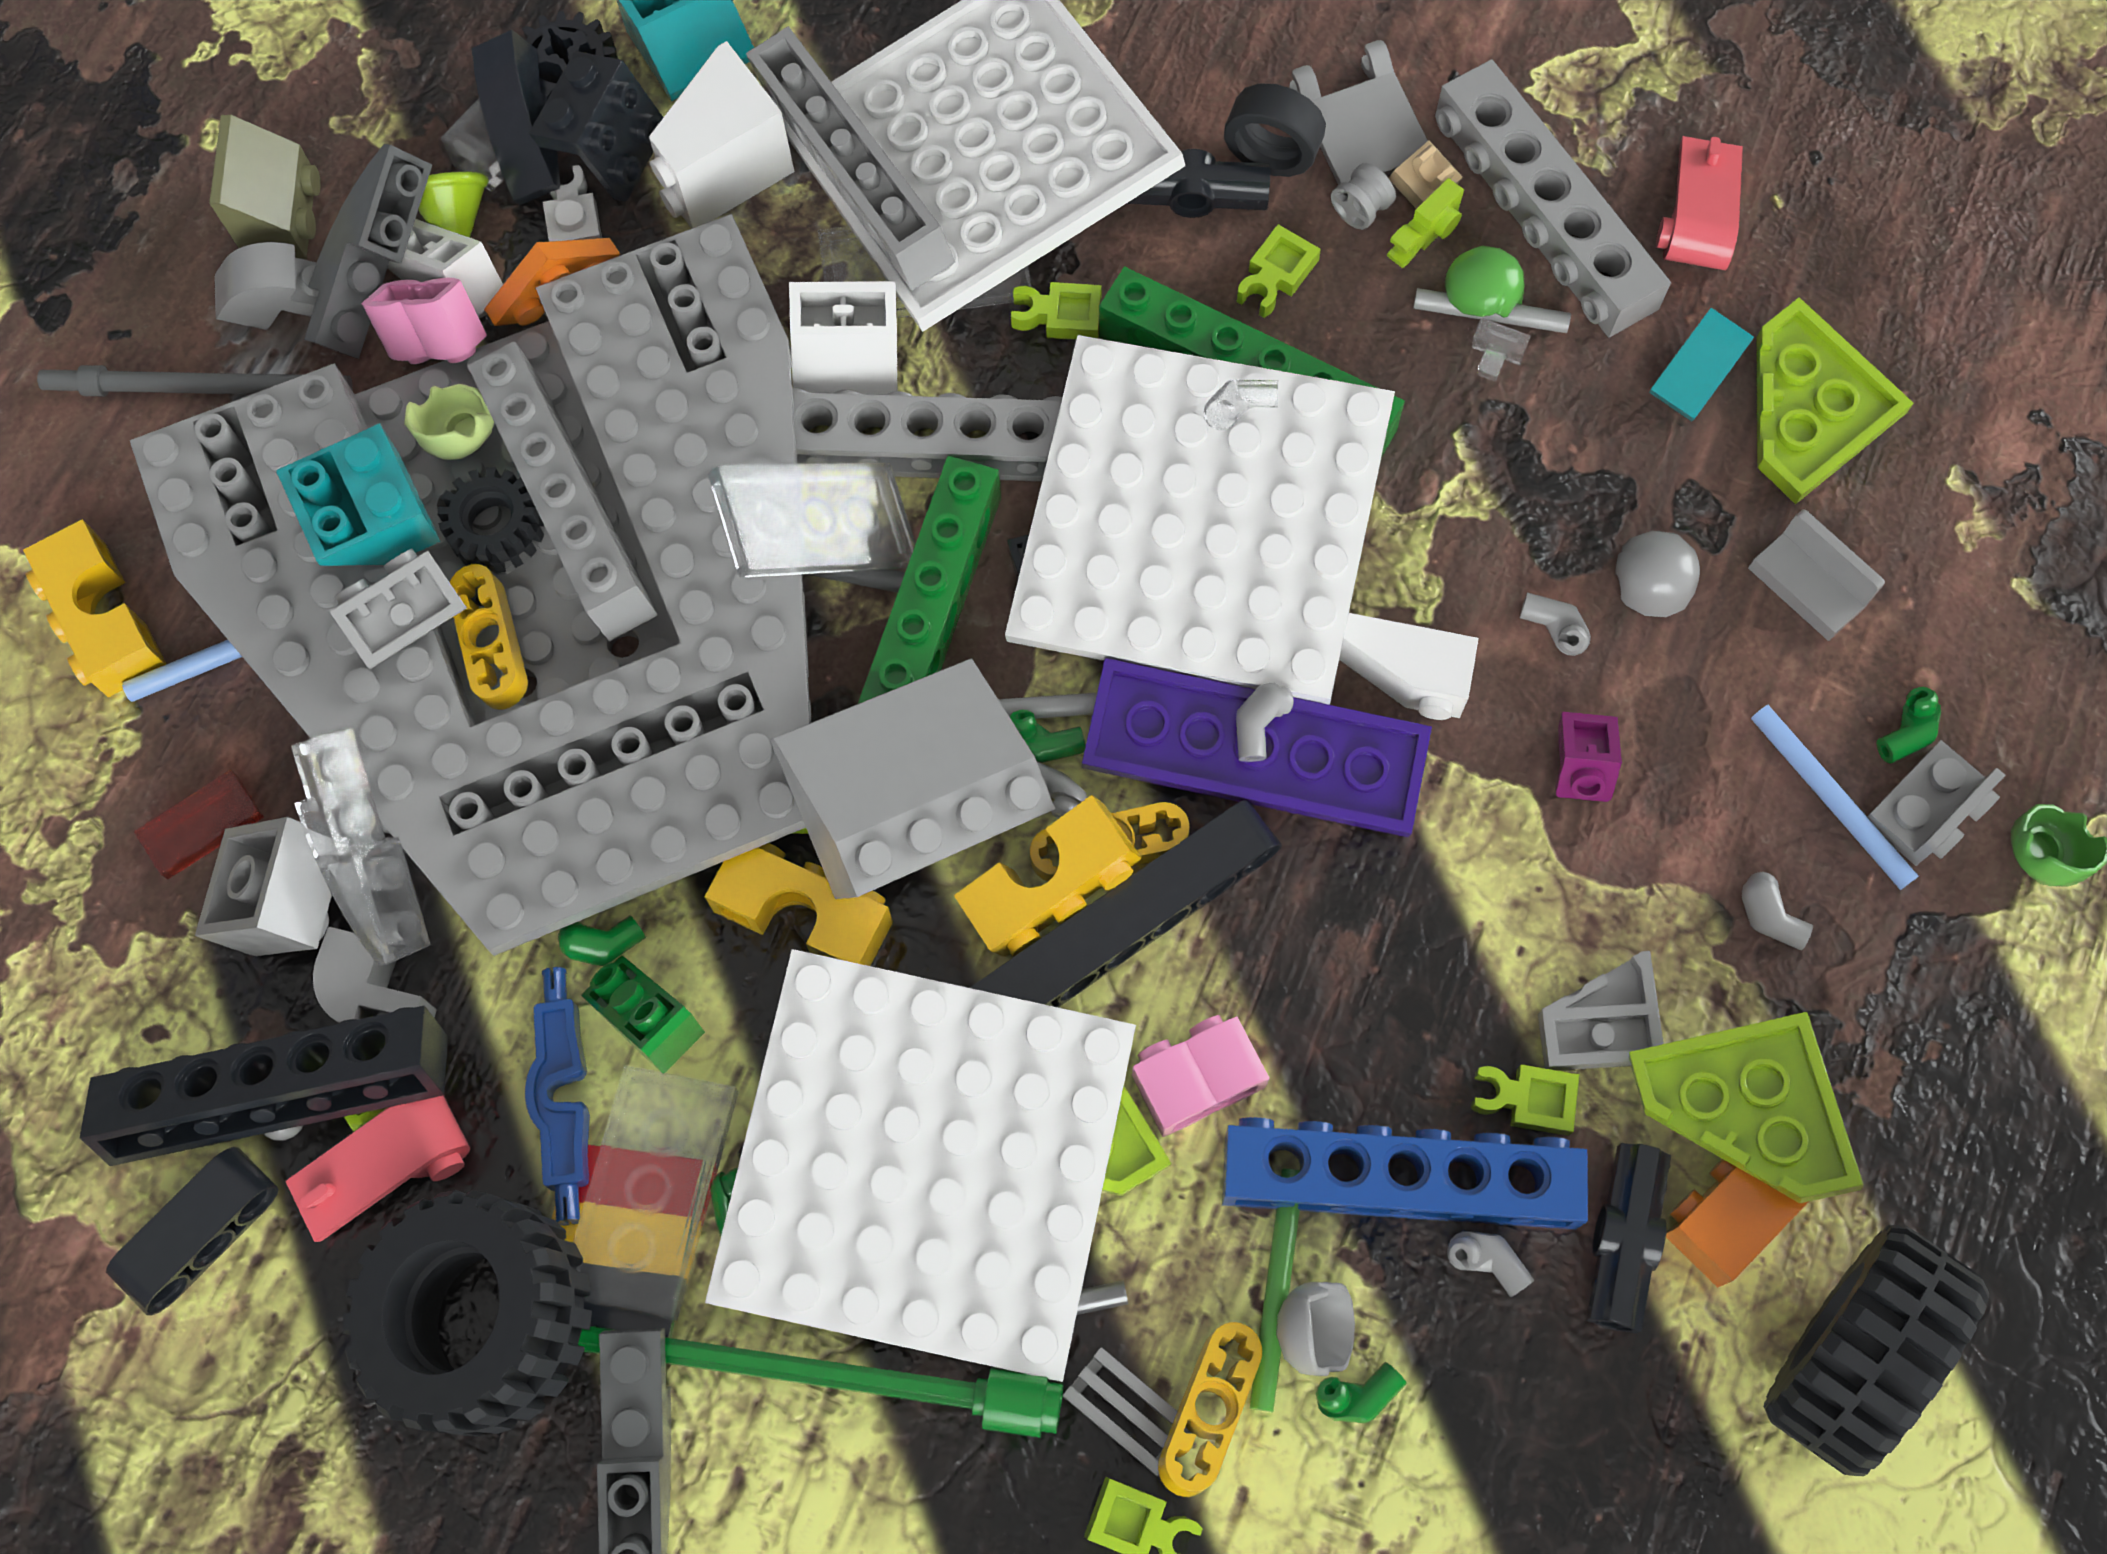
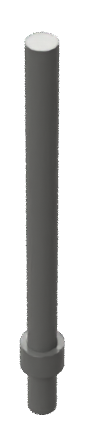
M81 365L78 370L41 369L38 372L37 381L41 390L79 391L82 396L105 397L109 392L254 394L302 375L108 371L103 365ZM343 375L351 390H353L351 377Z

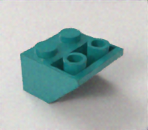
M617 0L627 34L671 101L680 97L716 48L726 41L744 64L750 62L746 53L752 50L754 46L733 0Z
M380 423L276 470L313 555L320 566L385 565L409 549H413L417 553L441 542L399 452Z

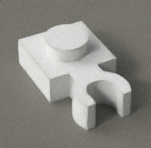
M579 165L573 166L574 179L572 182L566 185L560 184V189L550 192L554 200L543 202L549 242L602 238L597 204L593 193H587V182Z

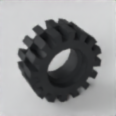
M486 467V477H482L477 469L469 471L468 473L472 481L466 484L458 477L452 482L457 492L453 494L445 490L441 498L447 507L438 506L437 513L442 521L438 523L440 531L456 556H459L465 565L480 564L489 569L491 564L497 573L506 572L504 562L511 560L515 568L524 564L519 555L523 551L530 557L535 554L537 550L532 540L542 543L544 533L540 526H544L522 478L520 477L517 480L514 473L506 469L501 476L496 467ZM493 506H505L510 509L511 519L500 531L490 535H479L473 531V521L485 509Z

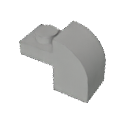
M256 243L233 251L225 258L215 274L216 319L268 330L281 310L311 317L319 291L308 287L316 262L295 258V246L287 243Z
M328 926L314 965L313 988L320 1006L331 1018L340 1023L349 1019L359 1020L391 1013L399 1008H414L425 1005L433 1017H435L437 1011L436 1008L421 996L387 988L399 954L382 939Z

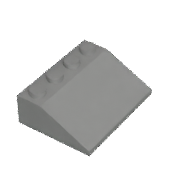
M972 658L770 739L835 899L859 897L1055 810L1035 756Z

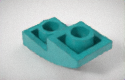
M1710 308L1650 389L1649 393L1692 422L1748 347L1754 336L1713 308Z

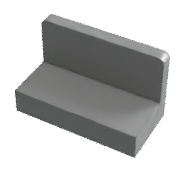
M1802 509L1794 516L1784 533L1760 553L1748 568L1828 641L1854 619L1885 584L1884 579L1805 509Z

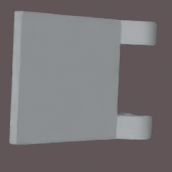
M1382 40L1368 43L1364 48L1366 55L1361 59V66L1371 80L1321 97L1318 82L1311 66H1302L1292 71L1294 80L1290 82L1289 88L1308 97L1321 110L1325 119V135L1320 148L1338 185L1343 182L1348 183L1351 180L1352 172L1362 163L1372 164L1384 172L1386 176L1391 175L1398 166L1428 141L1394 73L1389 51Z

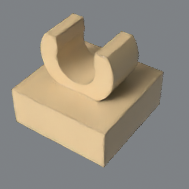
M1429 140L1398 166L1390 175L1389 180L1417 209L1445 180L1450 178L1458 184L1463 177Z

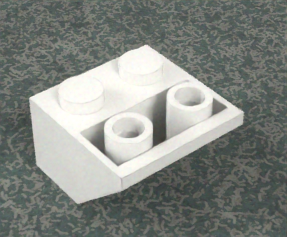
M895 281L789 282L793 388L803 389L809 393L830 394L840 390H852L862 395H887L890 392H896L897 320Z

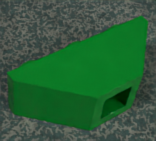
M623 955L614 963H609L599 969L591 979L590 987L581 994L604 1019L662 1074H665L705 1033L693 1015L680 1002Z

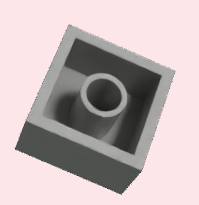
M289 817L225 829L195 936L252 956L317 949L319 941L324 936L329 924L327 911L333 888L339 881L343 871V861L341 858L346 840Z

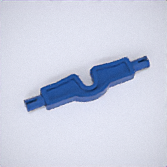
M553 967V972L550 968L542 970L544 1003L536 1004L533 1008L536 1059L527 1075L525 1101L531 1120L540 1130L542 1180L544 1186L551 1191H555V1221L561 1226L569 1225V1221L572 1224L581 1222L578 1187L589 1184L588 1139L590 1114L587 1106L580 1101L574 1103L553 1102V1094L556 1089L576 1081H581L587 1074L580 1036L579 1008L571 999H567L566 969Z

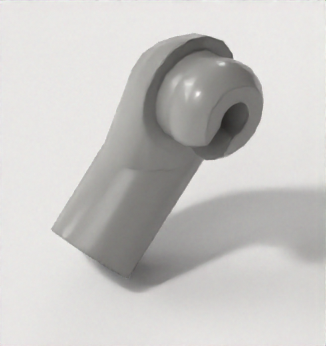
M1276 683L1263 684L1237 710L1236 726L1239 761L1255 762L1267 758L1265 727L1275 717H1281L1283 714H1289L1294 699L1288 688L1279 687Z
M1037 762L1050 797L1055 799L1053 801L1055 810L1051 811L1054 817L1059 819L1088 798L1087 793L1068 775Z
M1766 872L1752 874L1742 889V900L1751 927L1759 933L1802 951L1811 936L1813 925L1785 913L1778 881L1773 875Z
M1464 1231L1456 1234L1450 1240L1447 1257L1455 1268L1493 1272L1510 1297H1513L1535 1281L1507 1241L1498 1234Z

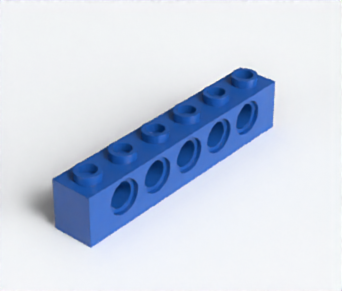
M1246 1117L1239 1119V1126L1228 1125L1225 1134L1222 1206L1277 1209L1280 1207H1294L1295 1203H1298L1300 1211L1576 1230L1588 1222L1587 1149L1570 1148V1140L1558 1137L1535 1138L1534 1145L1510 1144V1136L1498 1133L1474 1135V1141L1451 1140V1132L1438 1129L1415 1131V1137L1392 1136L1391 1128L1378 1125L1358 1126L1355 1134L1333 1132V1125L1326 1122H1299L1298 1128L1295 1130L1274 1128V1121L1271 1119ZM1278 1150H1286L1293 1153L1299 1161L1300 1172L1289 1178L1278 1176L1270 1168L1269 1156ZM1337 1154L1350 1156L1358 1166V1178L1349 1182L1336 1179L1329 1170V1158ZM1395 1158H1403L1410 1161L1416 1168L1417 1182L1410 1186L1396 1183L1388 1171L1389 1161ZM1462 1162L1473 1169L1476 1175V1186L1474 1189L1463 1190L1451 1182L1448 1175L1450 1163ZM1521 1166L1532 1173L1535 1179V1190L1533 1193H1520L1512 1187L1508 1178L1510 1167Z

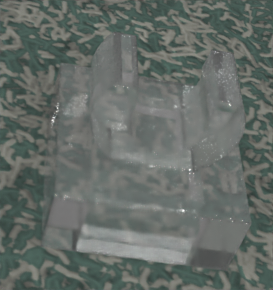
M1481 318L1472 342V348L1484 352L1478 367L1477 376L1497 382L1505 360L1521 365L1531 336Z

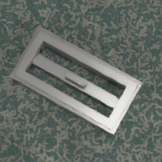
M1101 1347L1090 1363L1078 1375L1074 1383L1066 1390L1063 1397L1155 1476H1158V1461L1161 1452L1155 1458L1083 1397L1081 1393L1089 1385L1162 1448L1168 1435L1096 1374L1104 1367L1170 1424H1173L1177 1410ZM1185 1427L1184 1432H1185V1433H1191V1432Z

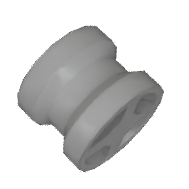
M1369 163L1360 164L1352 172L1351 180L1348 183L1343 182L1339 184L1331 193L1332 204L1339 216L1350 226L1361 230L1368 228L1374 222L1378 210L1383 211L1394 203L1396 198L1393 184L1386 174L1378 167Z

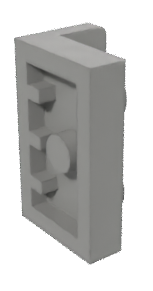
M409 549L383 566L389 574L370 587L364 579H361L334 596L339 606L331 610L330 614L368 669L377 666L467 609L428 550L417 556L413 549Z
M1940 740L1867 817L1889 843L1915 866L1931 853L1942 859L1965 835L1957 828L1958 825L1968 815L1974 821H1977L2000 798L1992 789L2005 777V774L1998 768H1995L1989 775L1983 776Z

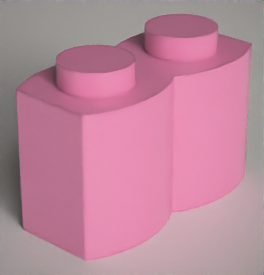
M437 278L424 282L417 280L389 282L380 286L361 303L388 356L393 360L420 364L432 358L447 360L449 363H458L474 355L476 346L487 336L461 281L456 278Z
M1220 1015L1210 1017L1189 1030L1192 1038L1171 1046L1169 1040H1163L1147 1047L1138 1054L1140 1063L1133 1066L1132 1077L1162 1137L1188 1127L1210 1114L1233 1105L1266 1087L1270 1078L1238 1017L1224 1022Z

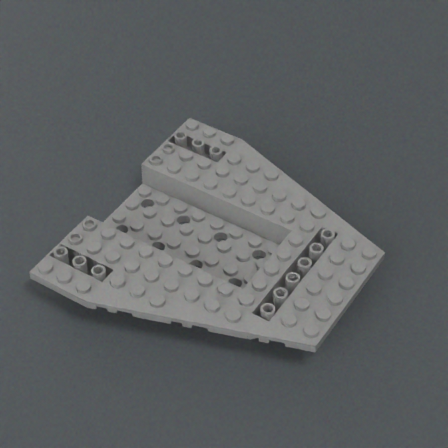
M732 214L536 287L549 321L476 348L475 354L464 361L449 363L447 360L357 394L353 393L334 363L130 440L174 576L493 956L806 828L770 740L811 723L805 597L801 563L803 562L802 543L799 527L800 507L797 452L793 417L794 398L791 381V348L787 335ZM515 341L538 373L658 615L609 641L586 613L545 526H540L544 533L542 543L532 540L537 550L532 557L528 556L524 551L519 555L524 564L515 568L511 560L504 562L506 572L497 573L493 566L489 565V570L502 582L505 588L526 675L537 679L536 689L531 695L522 698L510 708L497 710L485 704L470 688L454 618L449 619L372 669H368L330 614V611L339 606L334 596L361 579H364L370 587L389 574L384 569V565L320 566L313 555L276 470L380 423L399 452L441 541L417 552L416 555L419 556L428 550L450 582L453 575L467 565L461 561L459 556H456L438 523L442 522L437 515L438 506H446L441 498L445 490L455 494L457 490L452 482L458 477L465 484L472 481L468 472L475 469L479 471L482 477H486V467H496L501 476L505 469L513 472L517 480L521 476L495 422L488 439L474 453L463 459L443 460L424 451L404 425L406 406L409 402L416 403L417 405L424 404L429 398L430 388L433 386L443 389L456 384H464L478 389L468 365ZM493 506L485 509L473 521V531L479 535H490L500 531L511 519L510 509L505 506ZM479 585V586H477V587L475 588L476 594H475V596H474L473 598H471V600H472L475 604H476V598H477V596H478V593H477L478 588H479L480 586H482V585ZM491 625L484 628L477 636L476 647L490 645L498 636L499 626ZM632 636L639 640L638 648L632 655L621 658L611 654L612 646L618 639ZM489 664L495 669L497 676V685L492 687V689H497L500 687V678L505 674L495 664Z

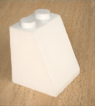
M727 41L716 48L649 136L655 159L650 161V165L655 176L664 187V189L659 191L660 196L674 218L682 215L691 229L711 222L795 172L781 110Z

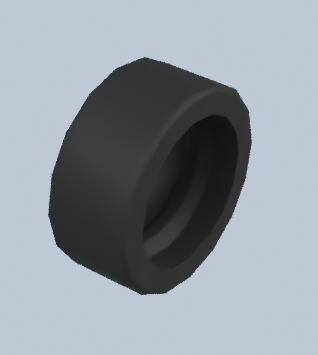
M1258 83L1244 88L1236 97L1225 124L1224 140L1229 150L1241 162L1270 164V175L1292 177L1305 173L1313 165L1325 135L1326 122L1321 110L1308 97L1296 90L1278 84ZM1259 124L1278 128L1291 137L1273 134L1262 128Z

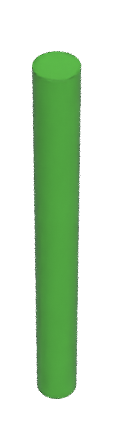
M1282 1169L1281 1177H1293L1300 1170ZM1295 1203L1294 1207H1280L1276 1209L1259 1334L1262 1345V1359L1253 1381L1250 1409L1271 1413L1274 1412L1281 1359V1348L1276 1336L1277 1315L1290 1290L1300 1214L1298 1203Z

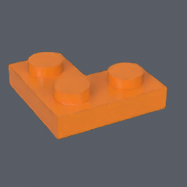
M610 238L536 242L484 310L494 326L517 323L521 326L529 325L537 321L545 313L536 287L618 257L620 252Z

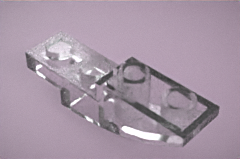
M353 728L337 730L292 745L293 755L307 797L304 800L295 802L304 833L331 894L362 945L377 965L390 964L430 946L431 943L399 837L385 838Z

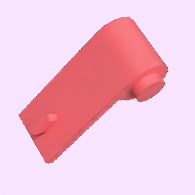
M1682 136L1679 150L1675 208L1671 218H1662L1656 239V248L1664 249V260L1727 270L1734 253L1739 230L1743 146L1721 143L1718 137H1712L1709 141Z
M438 1096L388 1107L285 1182L314 1242H320L410 1178L430 1176L431 1180L436 1182L454 1175L464 1167L465 1163L462 1159L470 1152V1147L444 1096Z

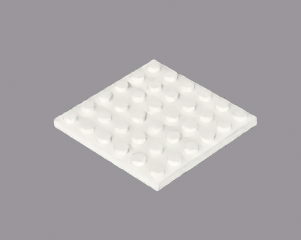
M961 0L831 82L939 223L956 262L911 291L783 118L787 138L887 281H895L896 295L922 332L1185 167L1182 152L1060 0Z
M1078 335L1005 632L1007 642L1103 661L1105 658L1251 689H1257L1259 686L1267 683H1276L1279 687L1288 688L1294 698L1330 705L1395 391Z
M792 949L705 1303L1024 1374L1048 1377V1379L1063 1382L1136 1025Z

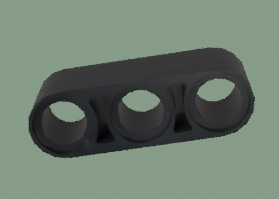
M239 1147L226 1149L208 1162L110 1260L106 1273L147 1316L155 1315L177 1300L267 1210L278 1195L279 1189Z

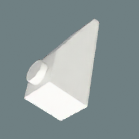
M415 219L402 263L389 261L388 269L401 280L424 282L437 278L459 279L478 318L487 315L484 310L485 307L503 286L482 242Z
M1349 613L1339 660L1401 705L1418 710L1424 717L1436 720H1445L1450 717L1460 718L1469 698L1479 638Z

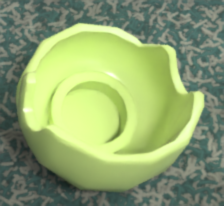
M456 384L443 389L437 386L431 387L429 398L422 405L409 402L406 406L404 425L424 451L443 460H458L474 453L482 446L492 433L494 420L479 389L464 384Z

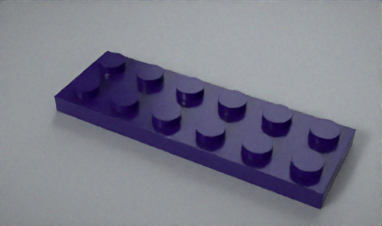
M1105 658L1082 760L1083 769L1238 802L1248 800L1252 805L1408 838L1412 834L1432 726L1293 697V707L1289 714L1275 717L1265 727L1267 758L1261 761L1243 762L1238 759L1236 713L1256 689Z

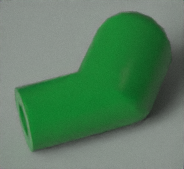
M1017 710L1009 716L1037 762L1045 763L1083 754L1086 745L1080 726L1051 733L1036 722L1034 713L1029 710Z
M1384 1362L1364 1384L1339 1381L1338 1377L1325 1378L1316 1389L1318 1408L1322 1414L1334 1421L1368 1423L1374 1420L1405 1387L1407 1382L1387 1362Z

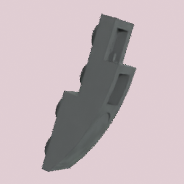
M383 144L369 162L341 207L317 260L308 287L319 291L304 340L359 359L371 322L361 303L382 286L389 261L402 263L432 164L389 144Z
M665 1328L606 1330L599 1334L602 1460L597 1464L599 1554H667L671 1490V1386H666Z

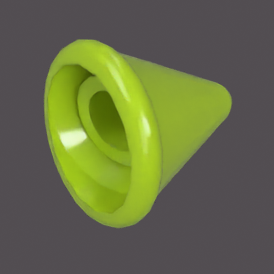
M448 172L429 175L418 209L419 213L429 224L470 238L484 188L489 183L488 177L478 172Z

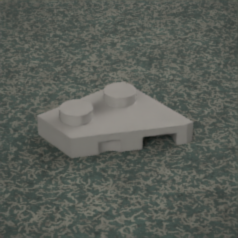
M1641 951L1629 961L1605 975L1598 976L1584 984L1581 989L1569 996L1560 998L1538 1013L1545 1069L1572 1070L1631 1066L1629 1052L1664 1044L1650 951Z

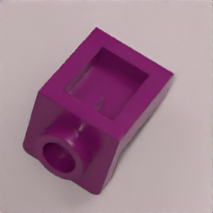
M1562 712L1558 725L1560 770L1555 786L1556 795L1561 798L1610 801L1613 797L1622 764L1618 717Z

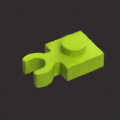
M1450 178L1445 180L1415 210L1414 218L1408 224L1399 228L1391 237L1390 242L1395 246L1387 253V257L1401 268H1404L1415 257L1420 248L1425 250L1438 236L1442 239L1448 237L1462 217L1459 207L1464 189Z
M1278 224L1250 260L1249 272L1253 275L1241 281L1238 287L1237 303L1242 305L1248 296L1260 294L1264 299L1260 304L1259 316L1263 318L1269 316L1276 305L1277 291L1280 290L1292 297L1319 261L1321 249Z
M1050 282L1049 295H1040L1036 289L1029 286L1014 288V304L1027 305L1031 309L1026 312L1011 311L1012 328L1027 331L1034 329L1039 324H1045L1047 338L1077 340V336L1080 335L1098 339L1099 305L1102 297V285Z
M1520 1065L1517 1068L1516 1080H1510L1502 1070L1491 1066L1480 1067L1475 1072V1080L1490 1082L1495 1087L1496 1097L1491 1100L1475 1097L1471 1104L1473 1111L1489 1115L1498 1112L1502 1108L1512 1109L1511 1126L1566 1136L1574 1132L1579 1074Z
M1105 1477L1084 1538L1122 1554H1149L1151 1545L1157 1547L1159 1554H1180L1176 1553L1173 1549L1172 1542L1174 1536L1180 1531H1188L1200 1536L1203 1528L1195 1521L1184 1516H1173L1167 1520L1161 1519L1167 1501Z

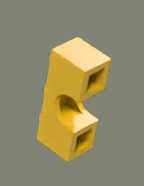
M83 519L23 549L32 568L31 571L26 573V577L38 597L43 601L48 600L53 612L46 615L47 620L57 637L63 643H69L74 654L67 657L68 663L75 676L84 686L92 683L109 698L123 690L122 682L166 665L147 625L125 603L106 613L95 615V609L100 599L109 591L123 585L125 581L106 543Z
M1093 795L1045 828L1059 851L1058 869L1047 883L1033 888L1026 887L1014 869L999 862L954 895L991 952L1004 957L1011 953L1015 957L1041 939L1039 932L1056 920L1059 924H1062L1086 908L1087 903L1085 899L1102 887L1105 890L1113 889L1132 875L1133 869L1131 866L1142 858L1105 804Z
M771 843L723 861L704 896L714 913L763 935L772 917L779 910L791 905L809 907L817 913L816 924L806 942L810 953L871 966L893 923L889 908L884 905L886 900L883 896L872 890L859 897L835 899L821 866L805 862L802 868L785 860L786 854Z

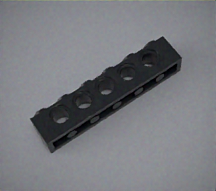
M425 1005L414 1008H399L391 1013L359 1020H344L335 1025L308 1031H293L280 1037L248 1044H233L225 1049L197 1055H182L169 1061L151 1065L123 1068L114 1073L90 1078L79 1138L109 1166H115L443 1096L445 1091L448 1036Z

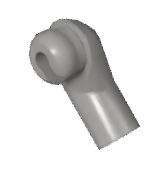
M1527 592L1519 618L1545 625L1555 645L1562 653L1572 656L1583 653L1590 644L1591 636L1577 607Z

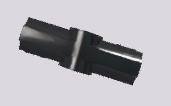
M1186 149L1181 151L1185 167L1126 203L1170 206V209L1175 214L1187 218L1206 216L1214 208L1267 210L1271 167L1270 164L1216 161V158L1205 150Z
M1620 1143L1617 1146L1607 1204H1603L1599 1212L1592 1243L1593 1256H1597V1262L1591 1285L1592 1290L1587 1307L1586 1321L1592 1322L1599 1327L1636 1334L1642 1332L1651 1273L1657 1269L1660 1263L1667 1231L1666 1220L1661 1218L1667 1190L1671 1155L1661 1151L1660 1148L1644 1144Z

